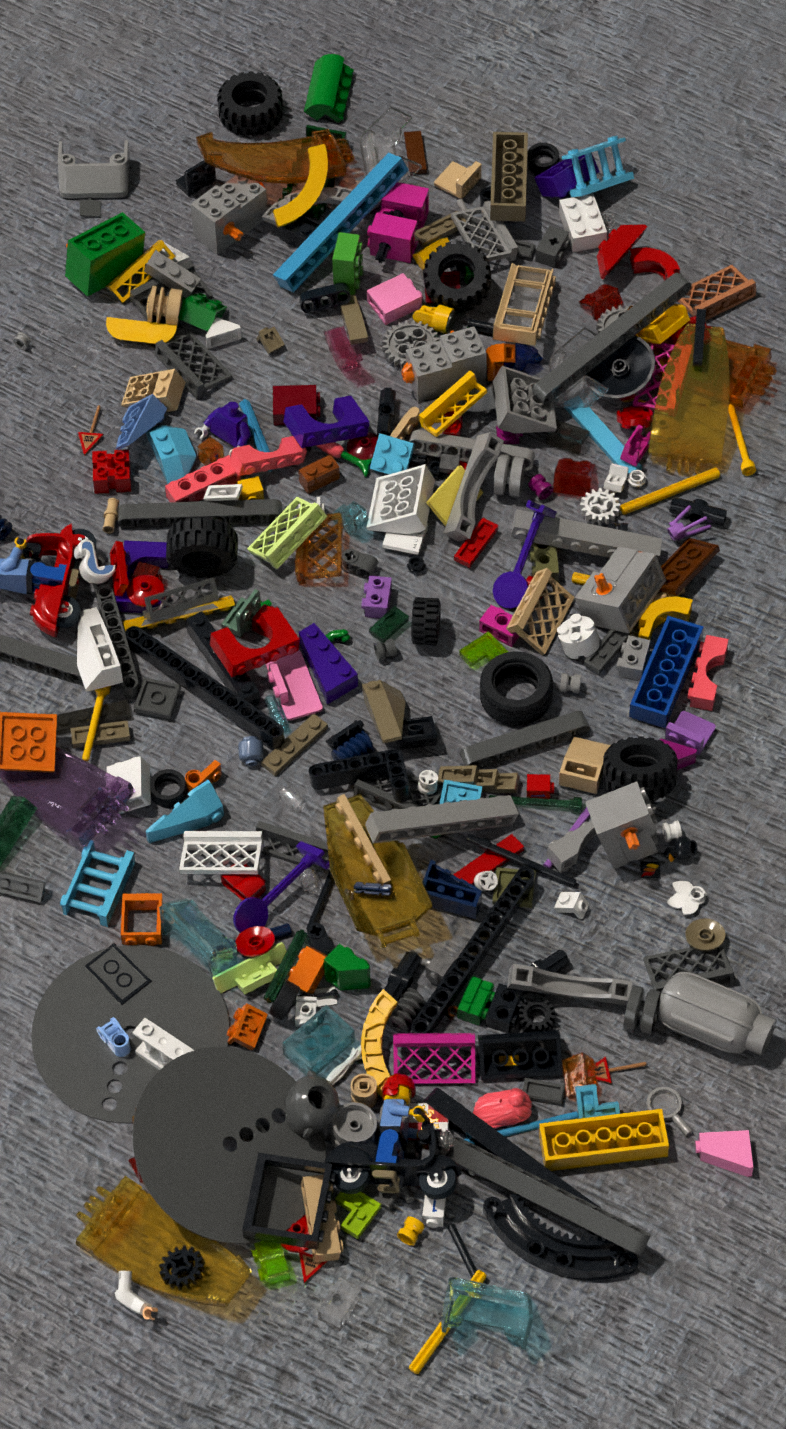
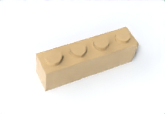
M324 1175L306 1176L301 1181L309 1235H312ZM331 1184V1186H330V1191H332V1194H333V1184ZM331 1200V1204L327 1203L326 1206L329 1214L327 1223H323L322 1230H325L323 1242H319L318 1250L311 1249L314 1263L339 1260L340 1254L343 1252V1242L338 1238L340 1224L339 1220H335L334 1215L337 1212L335 1200Z

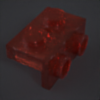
M604 284L593 293L585 295L579 301L581 308L591 311L594 320H598L602 313L605 314L607 309L611 311L612 307H619V305L623 304L618 288Z

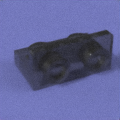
M556 420L557 429L556 431L548 432L546 444L579 455L582 444L589 437L590 431Z

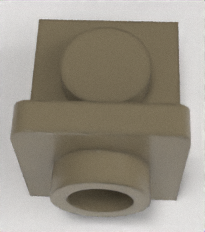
M265 327L258 332L259 335L256 340L257 342L261 341L268 355L284 347L285 344L275 327L270 329Z

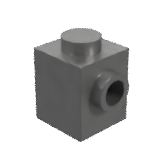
M438 950L434 957L429 958L425 964L426 978L434 984H440L456 958Z

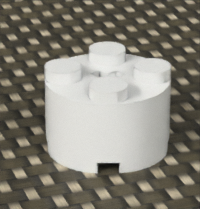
M573 614L570 619L563 622L557 628L562 648L568 657L572 659H578V656L583 655L584 657H589L598 650L600 645L599 635L593 620L589 617Z

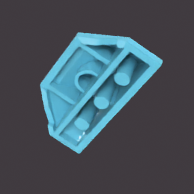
M166 425L149 429L146 435L167 484L190 473L197 456L186 430Z

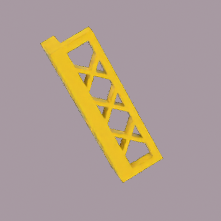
M158 240L106 287L123 303L130 297L131 286H135L133 288L135 289L152 278L150 275L144 278V274H147L144 272L145 264L149 261L155 250L160 252L164 249L171 260L176 256L162 240ZM135 273L142 274L140 283L131 284L132 275ZM121 285H128V293L122 297L117 289Z
M467 372L419 414L421 427L435 437H438L488 393L487 389L476 382L473 372ZM474 388L480 391L477 394L469 395V392ZM467 400L465 405L457 406L459 401ZM454 411L451 417H444L445 413ZM434 423H441V426L436 430L431 427Z

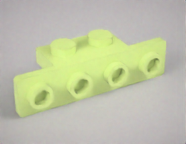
M280 942L274 945L267 953L257 957H250L213 976L216 989L223 993L238 986L244 994H247L280 977L278 970L274 966L289 959L285 945Z

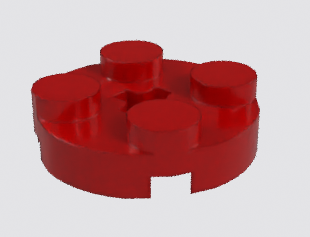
M644 407L623 408L621 413L620 410L617 411V422L625 429L638 426V424L643 426V428H648L653 421V411L648 409V412L644 411Z

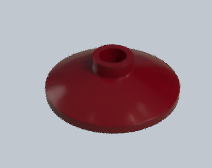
M368 432L367 436L349 439L347 442V452L361 460L373 458L378 440L377 435Z

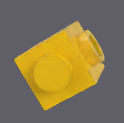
M259 476L237 481V484H242L243 486L238 500L264 499V491Z

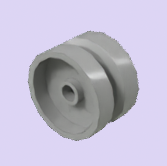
M499 454L494 472V494L504 495L509 484L510 496H521L525 473V457L516 456L510 467L511 460L509 455Z
M351 1102L340 1106L332 1120L330 1133L332 1145L336 1148L348 1141L360 1144L374 1143L377 1128L375 1113L362 1103Z

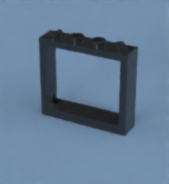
M258 1152L242 1229L243 1238L318 1250L319 1242H323L325 1230H322L323 1223H327L329 1211L326 1210L327 1203L331 1204L332 1200L330 1186L335 1184L336 1172H333V1164ZM267 1166L324 1174L312 1235L255 1226Z

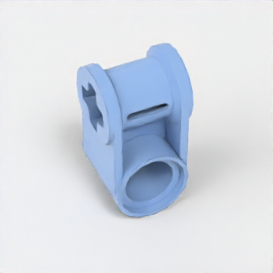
M114 1017L110 1018V1022L102 1027L98 1026L96 1028L100 1038L116 1056L124 1057L130 1053L129 1037Z

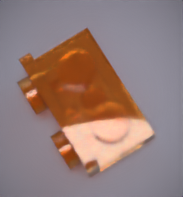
M582 1052L562 1060L566 1097L569 1099L576 1097V1086L596 1084L598 1087L595 1075L596 1064L593 1058Z

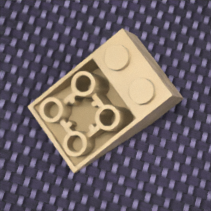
M175 369L130 377L121 405L122 407L129 408V406L153 394L167 407L166 412L175 411L178 409L186 382Z
M574 737L559 772V785L597 794L603 775V756L611 745Z

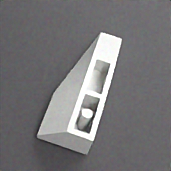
M97 607L80 611L78 619L77 668L86 692L123 683L120 663Z

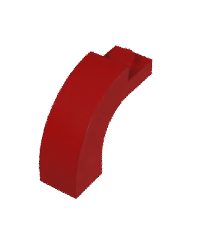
M647 247L630 249V264L634 274L653 272L660 275L664 280H667L674 273L680 274L678 263L664 251Z

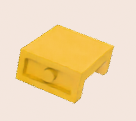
M674 304L637 333L636 336L649 343L661 344L690 321L688 310L681 304Z

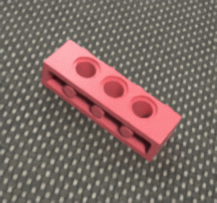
M228 455L165 485L166 497L169 502H198L204 498L209 485H233L240 481L241 477L237 475L229 461L230 456Z

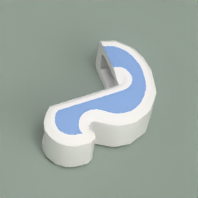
M84 539L74 549V557L82 559L79 572L82 578L89 583H104L116 571V565L98 566L95 546L92 541Z

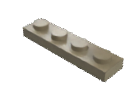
M311 715L285 739L282 747L275 748L261 761V766L274 776H277L328 729V724L317 715Z

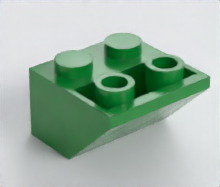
M194 293L184 299L178 319L209 331L216 317L222 318L227 306L222 305V302L219 300L206 298V295L202 293Z
M339 943L324 959L325 980L338 990L368 989L371 986L369 963L363 958H358L349 947H344Z

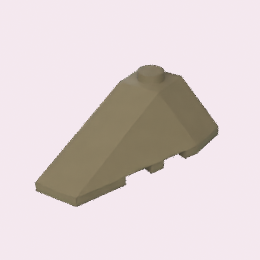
M381 680L362 684L364 703L383 744L402 739L406 701L401 691Z

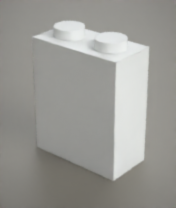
M141 756L107 766V807L116 815L151 805L150 765Z

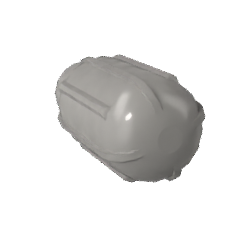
M679 972L673 975L664 986L658 1002V1017L665 1026L732 1054L749 1050L762 1056L771 1041L777 1023L776 1019L762 1014L760 1006L752 998L690 972Z

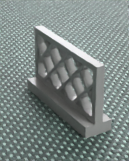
M491 201L484 202L483 207L451 213V219L464 241L471 243L472 248L477 246L481 252L488 254L486 256L487 261L508 258L509 261L516 260L518 246L503 221L490 220ZM481 213L482 219L473 215ZM463 217L467 220L466 222L459 220L458 218ZM470 220H471V221L477 222V223H479V224H478L477 226H475V225L469 224V222H470ZM481 225L488 226L490 229L486 230L480 227ZM465 228L473 230V234L466 232ZM476 233H482L485 237L477 236ZM489 236L496 239V242L488 240L487 238ZM472 240L481 242V244H474L472 243ZM487 244L489 246H492V249L490 250L488 248L483 247V245ZM495 248H498L500 250H503V252L499 253L494 250Z

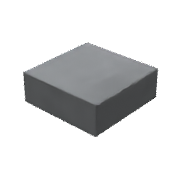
M442 454L439 472L452 473L459 466L460 456Z

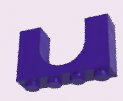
M352 396L335 398L332 413L339 421L337 423L326 424L314 420L302 404L286 407L283 421L301 448L367 436L370 423Z
M124 540L128 579L130 580L133 573L142 568H168L169 564L166 558L167 542ZM125 590L122 597L115 596L119 612L143 613L144 610H147L146 607L133 604L127 596V590ZM159 601L155 605H152V608L160 606L162 602Z

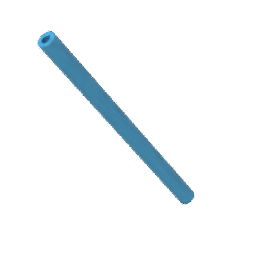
M575 1111L498 1130V1132L504 1137L539 1129L540 1123L578 1119V1113ZM469 1138L464 1139L472 1144H475L474 1141H470Z

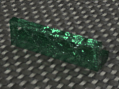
M11 796L0 814V867L37 810V807L25 797Z

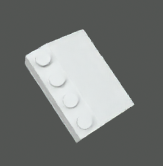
M426 464L376 478L367 530L412 534L426 530L430 510L426 502L433 494L435 479Z

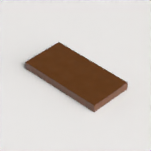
M688 538L661 566L666 581L659 591L677 596L720 551L719 545Z

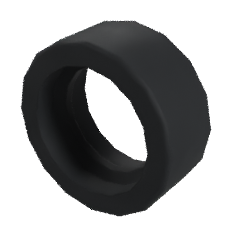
M537 143L527 151V167L534 174L540 175L559 163V151L552 144ZM538 155H547L553 160L548 163H538L533 158Z
M173 769L161 770L154 774L150 780L152 800L159 806L169 808L174 807L177 802L182 803L187 794L184 776ZM173 781L179 784L180 789L175 794L167 796L159 794L157 787L163 782Z
M286 980L268 1013L279 1020H283L294 1002L300 987Z

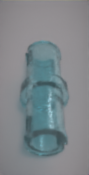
M274 695L267 696L264 701L269 709L270 718L281 724L284 731H286L289 725L285 720L283 708L279 706Z

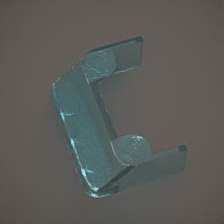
M185 898L170 901L159 907L162 934L166 936L176 929L209 963L212 981L213 976L238 964L236 943L233 939H228L198 909L197 904L192 899Z
M456 1277L449 1278L441 1317L442 1332L446 1333L447 1327L456 1328L462 1325V1321L503 1330L508 1340L514 1342L520 1340L521 1349L525 1350L533 1323L531 1296L521 1291Z

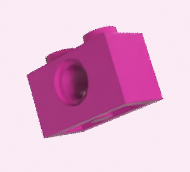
M490 605L479 620V631L510 647L519 638L516 632L510 633L506 629L513 615L505 612L500 607Z

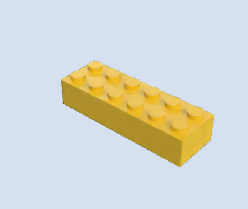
M662 1109L539 1124V1139L543 1163L550 1171L668 1157L669 1143Z

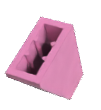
M749 1130L699 1133V1139L695 1141V1152L699 1153L700 1161L746 1177H752L753 1161Z

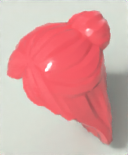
M519 1088L487 1093L479 1097L475 1103L473 1114L494 1129L511 1126L530 1118L532 1101L529 1095Z

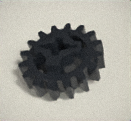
M183 1245L182 1250L175 1247V1252L168 1251L169 1256L162 1257L164 1263L159 1264L161 1269L159 1273L166 1285L169 1284L171 1289H174L176 1286L179 1290H182L183 1286L190 1289L191 1283L197 1285L196 1279L203 1278L201 1272L206 1270L204 1267L205 1261L200 1252L195 1251L194 1247H191L189 1250L186 1245Z

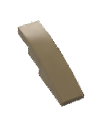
M351 295L350 302L339 307L347 336H349L350 344L352 345L368 342V335L355 295Z
M477 765L441 766L437 784L443 786L444 780L482 786V792L517 793L520 776L518 773H499L497 769L479 770Z

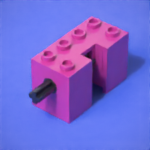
M397 182L381 199V209L378 213L376 212L372 226L369 225L367 230V236H369L367 247L370 248V255L376 256L375 260H378V263L385 262L386 258L411 263L412 255L418 244L415 241V232L424 227L429 214V188Z

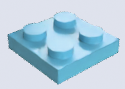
M379 433L370 469L386 474L407 470L415 443Z

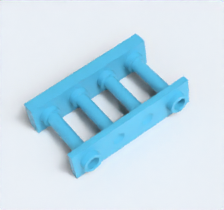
M612 136L607 138L608 141L579 151L578 149L569 150L567 155L562 156V160H572L577 185L575 189L570 190L571 197L584 196L634 179L633 172L623 170L618 143L626 141L625 138ZM611 146L616 166V175L614 176L610 174L604 149ZM597 150L604 175L602 180L597 179L591 152ZM582 155H585L590 181L587 185L583 181L578 159Z
M90 840L88 845L84 846L82 850V859L66 895H63L61 898L60 906H62L64 915L68 914L70 907L95 913L99 917L100 925L108 927L135 865L134 852L128 850L124 857L121 858L95 851L94 841ZM93 858L118 865L119 869L117 873L111 874L88 866ZM86 874L110 881L112 885L110 889L103 890L82 884L81 882ZM77 891H82L103 897L105 901L103 905L95 906L74 900Z

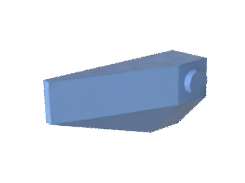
M153 394L129 406L122 420L124 425L120 428L122 434L118 437L116 445L118 451L133 443L153 426L164 420L167 407Z

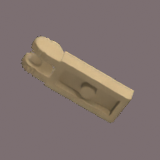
M412 407L408 410L390 436L404 440L405 436L411 433L413 427L418 425L420 409Z

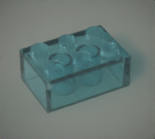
M325 1005L282 1042L283 1055L306 1076L308 1071H314L318 1074L355 1042V1031L332 1009Z

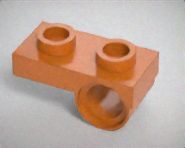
M214 760L202 772L198 770L188 771L185 775L187 791L190 792L207 780L211 784L218 781L222 775L221 764Z

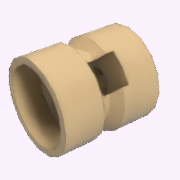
M364 1073L355 1076L350 1084L351 1101L362 1103L370 1109L373 1108L378 1099L376 1080L373 1076Z

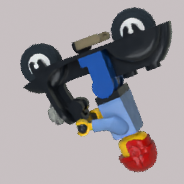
M401 1073L390 1075L382 1087L384 1103L380 1122L381 1136L379 1145L372 1142L360 1144L348 1141L333 1149L324 1160V1163L333 1164V1172H336L335 1185L338 1190L345 1194H357L363 1191L368 1184H379L377 1189L382 1193H399L400 1188L404 1186H420L427 1197L435 1200L444 1199L454 1192L457 1185V1177L462 1174L460 1166L455 1160L441 1155L442 1148L445 1151H449L450 1147L454 1146V1134H451L450 1130L442 1132L441 1129H435L434 1123L430 1122L426 1111L421 1106H416L413 1109L408 1106L411 1098L416 1094L415 1084L409 1076ZM411 1115L418 1122H422V1129L420 1131L409 1128V1117ZM408 1138L416 1140L419 1138L421 1147L425 1150L429 1149V1157L423 1160L404 1159V1150L407 1149Z

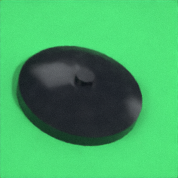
M635 335L585 375V379L590 389L597 396L605 400L625 401L632 399L644 392L653 381L656 373L655 355L649 344Z

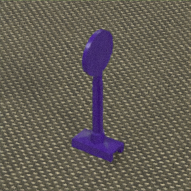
M528 500L526 507L534 511L531 519L533 521L514 571L501 574L493 585L494 599L500 606L508 609L518 607L528 588V582L522 576V571L540 523L543 522L544 517L555 518L557 511L549 507L539 505Z
M300 841L296 845V848L303 857L300 863L262 900L250 897L244 899L237 906L233 916L236 930L241 933L250 927H264L268 919L267 907L304 870L309 869L313 864L326 870L332 865L330 861L321 858L325 852Z

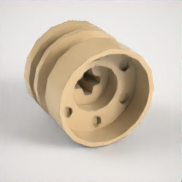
M152 286L146 307L147 322H153V317L157 316L156 323H160L161 318L165 317L166 324L177 325L178 327V315L181 310L183 290L171 288L169 295L165 296L164 287H161L159 295L157 294V286Z

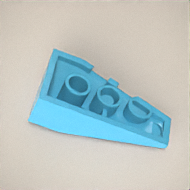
M207 780L188 793L189 797L182 804L177 802L169 815H163L146 830L148 843L183 834L184 831L200 829L221 820L224 816L223 805L211 782Z

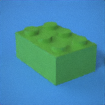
M339 232L332 258L333 284L346 283L350 288V294L355 295L356 289L359 290L361 280L359 276H363L364 270L362 265L363 254H360L362 253L363 242H360V235ZM341 292V293H339V294H340V295H345L346 292Z

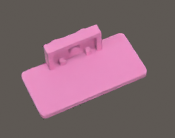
M301 651L282 657L275 662L265 664L269 683H272L274 686V696L279 699L288 721L319 713L323 710Z

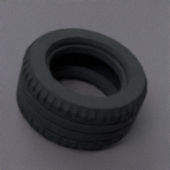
M513 651L500 654L488 662L481 673L480 699L484 710L490 717L507 725L519 726L535 722L548 711L552 701L553 679L548 666L540 658L526 652ZM520 677L531 681L536 687V691L526 699L513 700L502 696L496 687L507 678Z

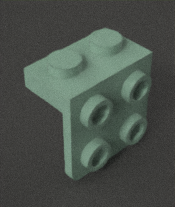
M255 589L247 600L242 597L222 622V628L228 627L233 634L242 637L245 632L249 631L253 617L261 608L259 590Z

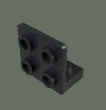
M210 156L184 172L185 175L176 180V185L188 197L216 181L214 157Z

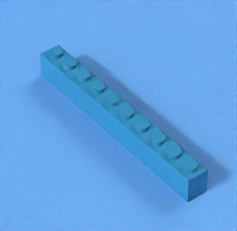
M387 153L273 274L280 287L294 292L335 249L339 232L350 233L409 171L401 157Z

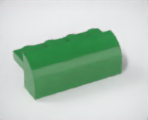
M326 54L314 64L304 113L315 120H319L324 115L329 116L338 123L343 120L354 70L343 63L344 57L340 55Z

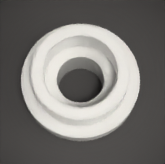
M633 470L628 475V483L633 487H641L646 482V476L641 470Z

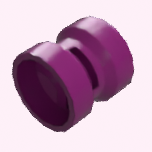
M542 474L535 475L528 483V487L536 492V496L540 500L548 498L554 490V487L549 482H546V478Z

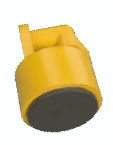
M441 304L437 307L423 305L414 312L413 319L417 323L422 321L423 325L428 324V326L434 328V331L448 334L454 326L456 311L454 308Z

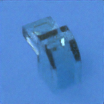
M353 501L348 506L343 504L331 514V519L343 526L347 534L353 535L367 524L368 514L364 507Z

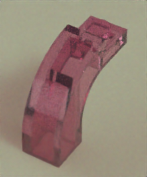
M344 326L324 331L328 348L338 368L343 373L360 368L359 362L363 361L362 356L353 351Z

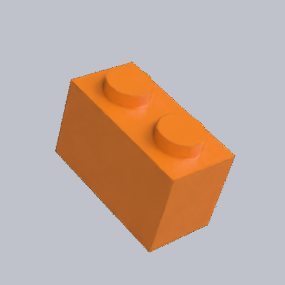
M306 946V948L300 951L296 966H293L289 971L288 981L299 986L303 991L314 994L324 975V959L327 955L313 947Z

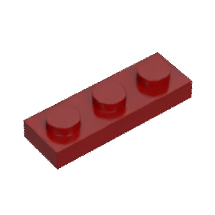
M482 518L472 531L470 539L465 540L454 555V561L470 568L496 534L499 525Z
M116 541L109 554L111 565H116V571L112 575L115 596L122 597L125 590L129 588L130 580L127 577L128 565L125 562L126 551L124 550L123 542Z

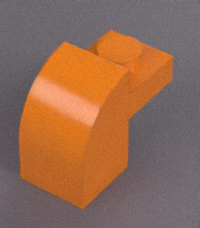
M494 344L486 349L488 381L493 382L504 364L516 363L515 344Z

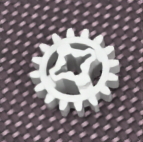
M599 488L598 492L592 489L591 494L586 492L585 497L581 498V515L585 516L586 521L591 519V524L598 522L600 526L602 522L609 524V520L615 521V516H619L620 510L619 498H615V493L608 494V489L602 492L601 488Z

